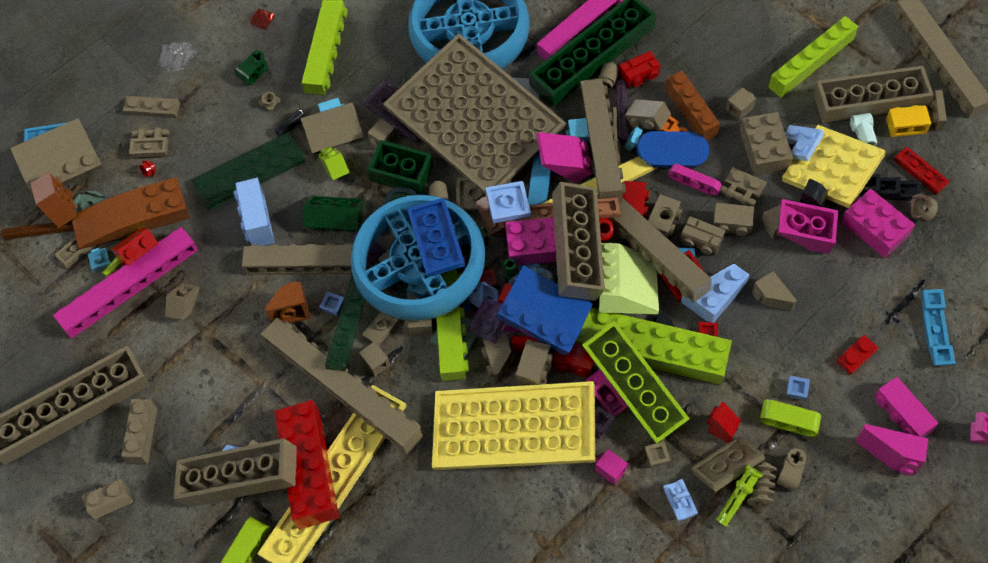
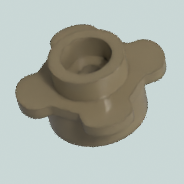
M266 92L262 95L259 104L271 111L277 103H280V98L276 97L272 92Z

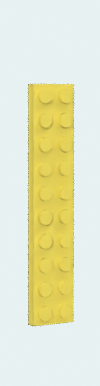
M374 385L371 386L377 392L376 395L381 398L383 396L391 403V407L395 410L399 408L404 411L406 403ZM355 413L351 415L327 451L338 509L385 440L383 435ZM289 506L257 554L270 563H303L330 521L299 530L292 521Z

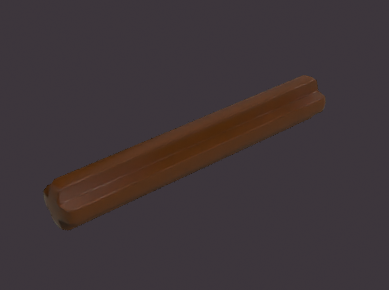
M71 220L59 228L53 222L4 228L1 231L3 239H13L74 231Z

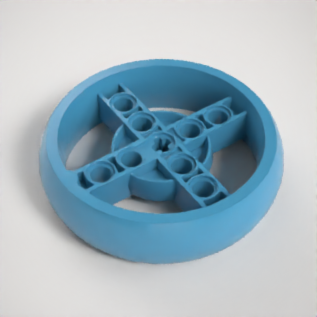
M415 0L410 10L408 22L410 40L416 53L425 63L430 61L440 51L429 43L430 41L443 39L451 41L457 34H461L483 53L482 45L491 38L493 32L515 29L505 43L490 52L484 53L496 65L504 69L520 54L529 34L530 19L524 0H499L506 6L492 9L476 0H456L457 3L447 10L445 16L432 18L425 17L435 5L443 0Z
M413 195L393 200L373 212L362 224L352 246L351 270L357 289L375 309L400 320H429L443 316L456 309L475 290L482 276L485 264L484 240L471 216L453 202L445 199L459 246L462 248L468 244L470 245V258L462 275L450 287L446 285L440 274L427 277L426 273H423L425 268L416 237L407 221L410 219L407 208L441 199L440 197ZM390 229L396 240L391 246L389 259L366 270L368 254L373 244L386 230ZM402 280L412 285L423 284L430 297L414 300L399 299L384 294L381 290Z

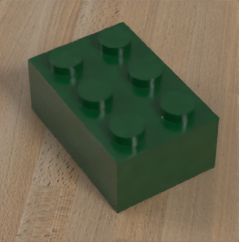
M380 140L367 169L369 181L392 188L400 186L409 187L417 195H421L433 168V158L430 153Z

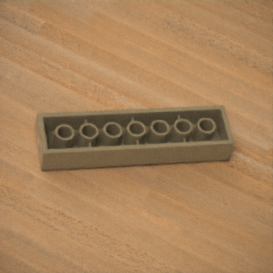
M128 345L0 414V462L7 465L150 386L148 379Z

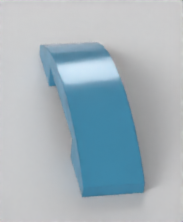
M943 289L922 291L924 329L934 366L956 364L953 345L949 344L944 314L946 304Z

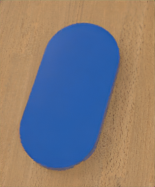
M651 131L645 133L640 138L637 144V154L641 160L646 162L645 164L651 167L671 168L673 164H679L687 168H696L702 165L708 158L709 145L701 135L695 132Z

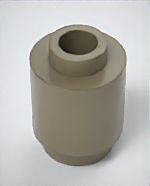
M612 62L603 64L598 79L602 78L603 86L607 85V90L612 89L615 85L620 69Z
M434 181L428 186L430 196L445 198L449 201L445 183Z

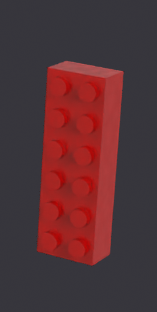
M309 400L274 411L279 439L284 438L297 447L295 486L287 488L292 521L300 530L338 519V507L319 408L313 400Z

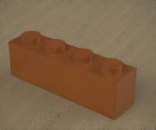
M680 71L667 77L665 91L693 131L701 135L706 141L718 136L719 121L685 73Z

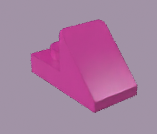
M985 412L976 413V421L971 423L970 440L972 442L988 444V415Z

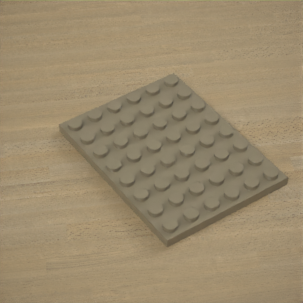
M457 34L383 103L384 108L485 195V187L507 184L539 152L536 137L538 132L558 134L566 125L565 121L461 34Z

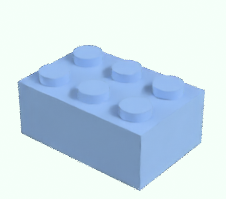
M258 178L237 182V190L234 191V195L239 205L237 210L239 217L242 219L240 224L246 241L250 242L251 245L259 246L275 243L265 196Z

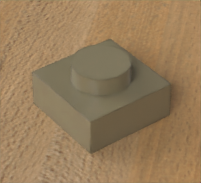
M665 442L645 446L644 450L650 468L670 463L671 460Z

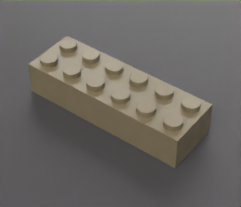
M924 66L819 80L816 82L813 91L822 123L850 119L852 115L871 113L872 116L887 114L890 109L895 107L904 108L914 105H926L928 108L934 96Z
M560 182L552 193L558 294L562 297L596 301L605 291L597 187Z
M283 438L177 460L174 500L190 507L294 487L297 447Z

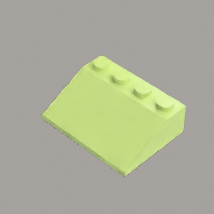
M601 243L605 291L599 296V313L659 314L657 271L654 265L646 262L640 252L617 243Z

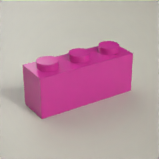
M895 377L879 388L874 396L877 404L889 413L891 420L903 429V433L925 437L939 424L898 377Z

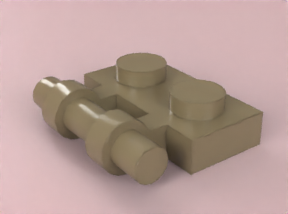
M156 127L151 130H146V128L132 130V137L138 138L130 140V157L167 156L168 139L163 136H169V129Z
M732 167L724 185L730 188L722 186L720 193L726 195L725 197L729 199L733 198L740 201L742 205L755 206L757 201L751 197L759 199L767 182Z

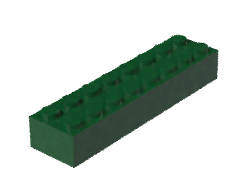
M639 0L622 1L529 73V86L554 107L580 87L581 81L589 80L602 69L603 64L612 62L653 30L656 23V14Z

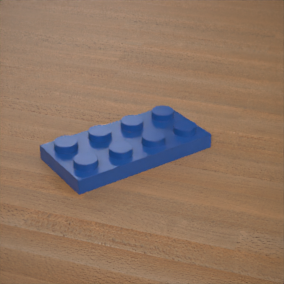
M445 198L407 208L427 277L464 267L465 262Z

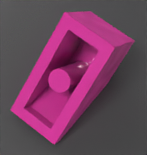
M601 369L585 380V382H594L595 396L612 418L629 407Z

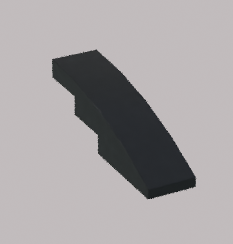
M872 174L859 196L862 197L867 191L872 189L883 199L912 200L913 196L921 194V180L901 181V177L881 178V174Z

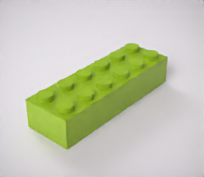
M615 320L583 344V347L656 443L690 419Z

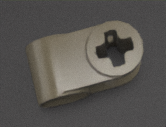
M796 448L789 451L778 474L777 485L797 491L806 462V455L802 450Z

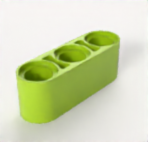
M764 400L759 421L768 426L809 437L818 436L822 415L818 412L786 403Z
M253 517L248 518L221 563H251L266 539L270 526Z

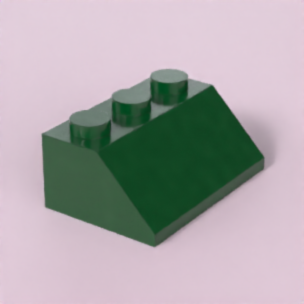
M311 195L303 204V227H308L311 230L327 228L328 231L345 229L346 232H355L362 225L365 199Z

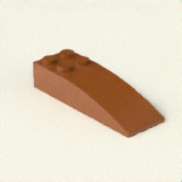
M175 177L121 193L78 212L77 217L72 219L78 247L79 249H84L130 236L141 227L151 230L189 219V214L178 179Z

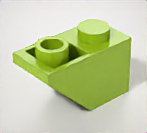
M327 147L321 150L322 153L318 154L332 180L350 173L341 152L335 147Z

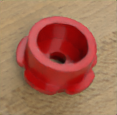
M144 160L139 165L140 171L145 177L154 176L156 167L153 162Z

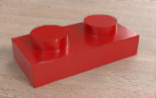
M863 335L837 359L836 363L852 375L877 352L879 347Z

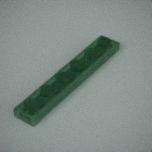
M353 276L348 286L326 359V369L346 371L366 302V299L357 289Z

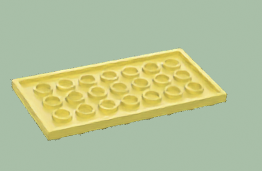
M593 381L435 391L433 470L595 462V384Z

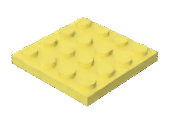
M817 125L815 129L823 130L824 136L809 161L794 159L791 166L788 167L782 176V181L804 190L809 178L813 179L826 188L828 192L827 200L850 208L884 158L886 150Z

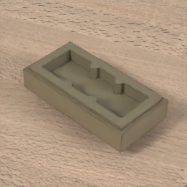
M381 312L364 331L362 337L370 343L375 341L380 346L401 320Z

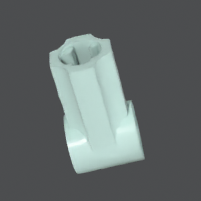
M871 113L852 115L850 117V126L852 131L856 132L858 140L876 146L877 139L873 130V117Z

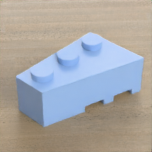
M735 264L711 276L712 290L693 303L689 298H685L682 295L681 303L707 322H715L747 285L749 274Z

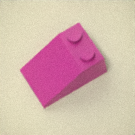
M541 132L536 134L542 166L574 183L593 174V163L590 159L589 145L586 141L576 136Z
M782 199L778 234L808 250L829 254L836 244L838 210Z
M864 424L856 437V443L891 469L899 471L902 475H915L925 463L928 438Z

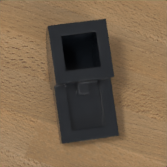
M809 178L799 203L823 207L828 192L822 184Z

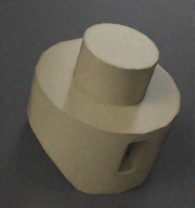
M917 194L912 197V218L928 222L935 217L938 209L935 199L924 194Z

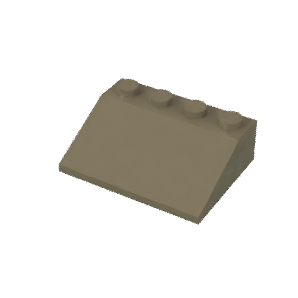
M79 118L10 148L32 196L33 192L30 183L48 172L54 177L57 176L65 185L103 168Z

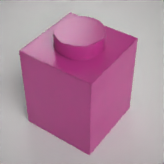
M609 449L604 454L601 452L595 460V471L614 486L627 471L628 463Z

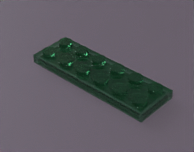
M287 132L192 179V182L207 209L210 210L235 197L234 191L237 190V182L258 178L259 183L262 184L306 162V158L291 133Z

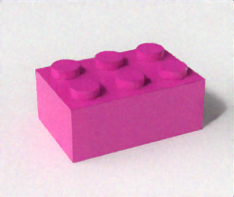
M872 189L867 191L845 212L841 221L842 224L884 258L910 236L915 226L912 221Z
M554 217L505 222L508 257L515 260L516 266L556 262Z

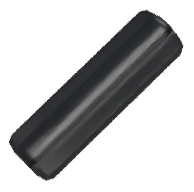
M300 109L295 111L274 129L275 134L279 138L284 136L301 121L302 117H305L304 113Z

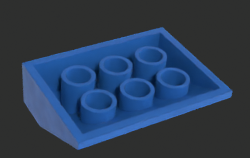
M523 265L495 317L533 339L550 345L551 349L565 356L572 349L592 307V303L585 299L559 296L558 284Z

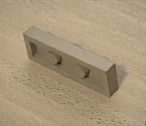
M127 96L123 112L125 115L177 118L180 102L178 99Z

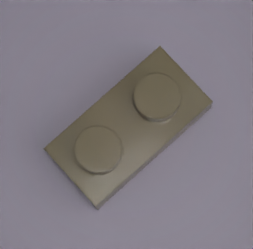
M935 90L929 108L932 109L931 123L934 124L935 131H942L947 122L943 91Z

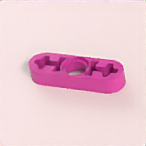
M673 164L668 173L671 179L712 196L718 195L722 187L718 180L679 164Z

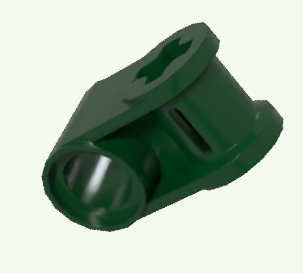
M253 51L238 65L235 70V76L248 85H253L268 69V63L265 61L264 54L261 51Z

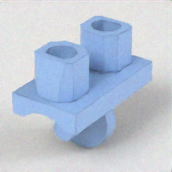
M683 479L663 486L678 522L698 514Z

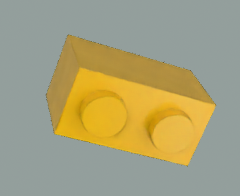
M914 105L904 108L895 107L889 110L886 117L890 137L927 134L931 126L926 105Z

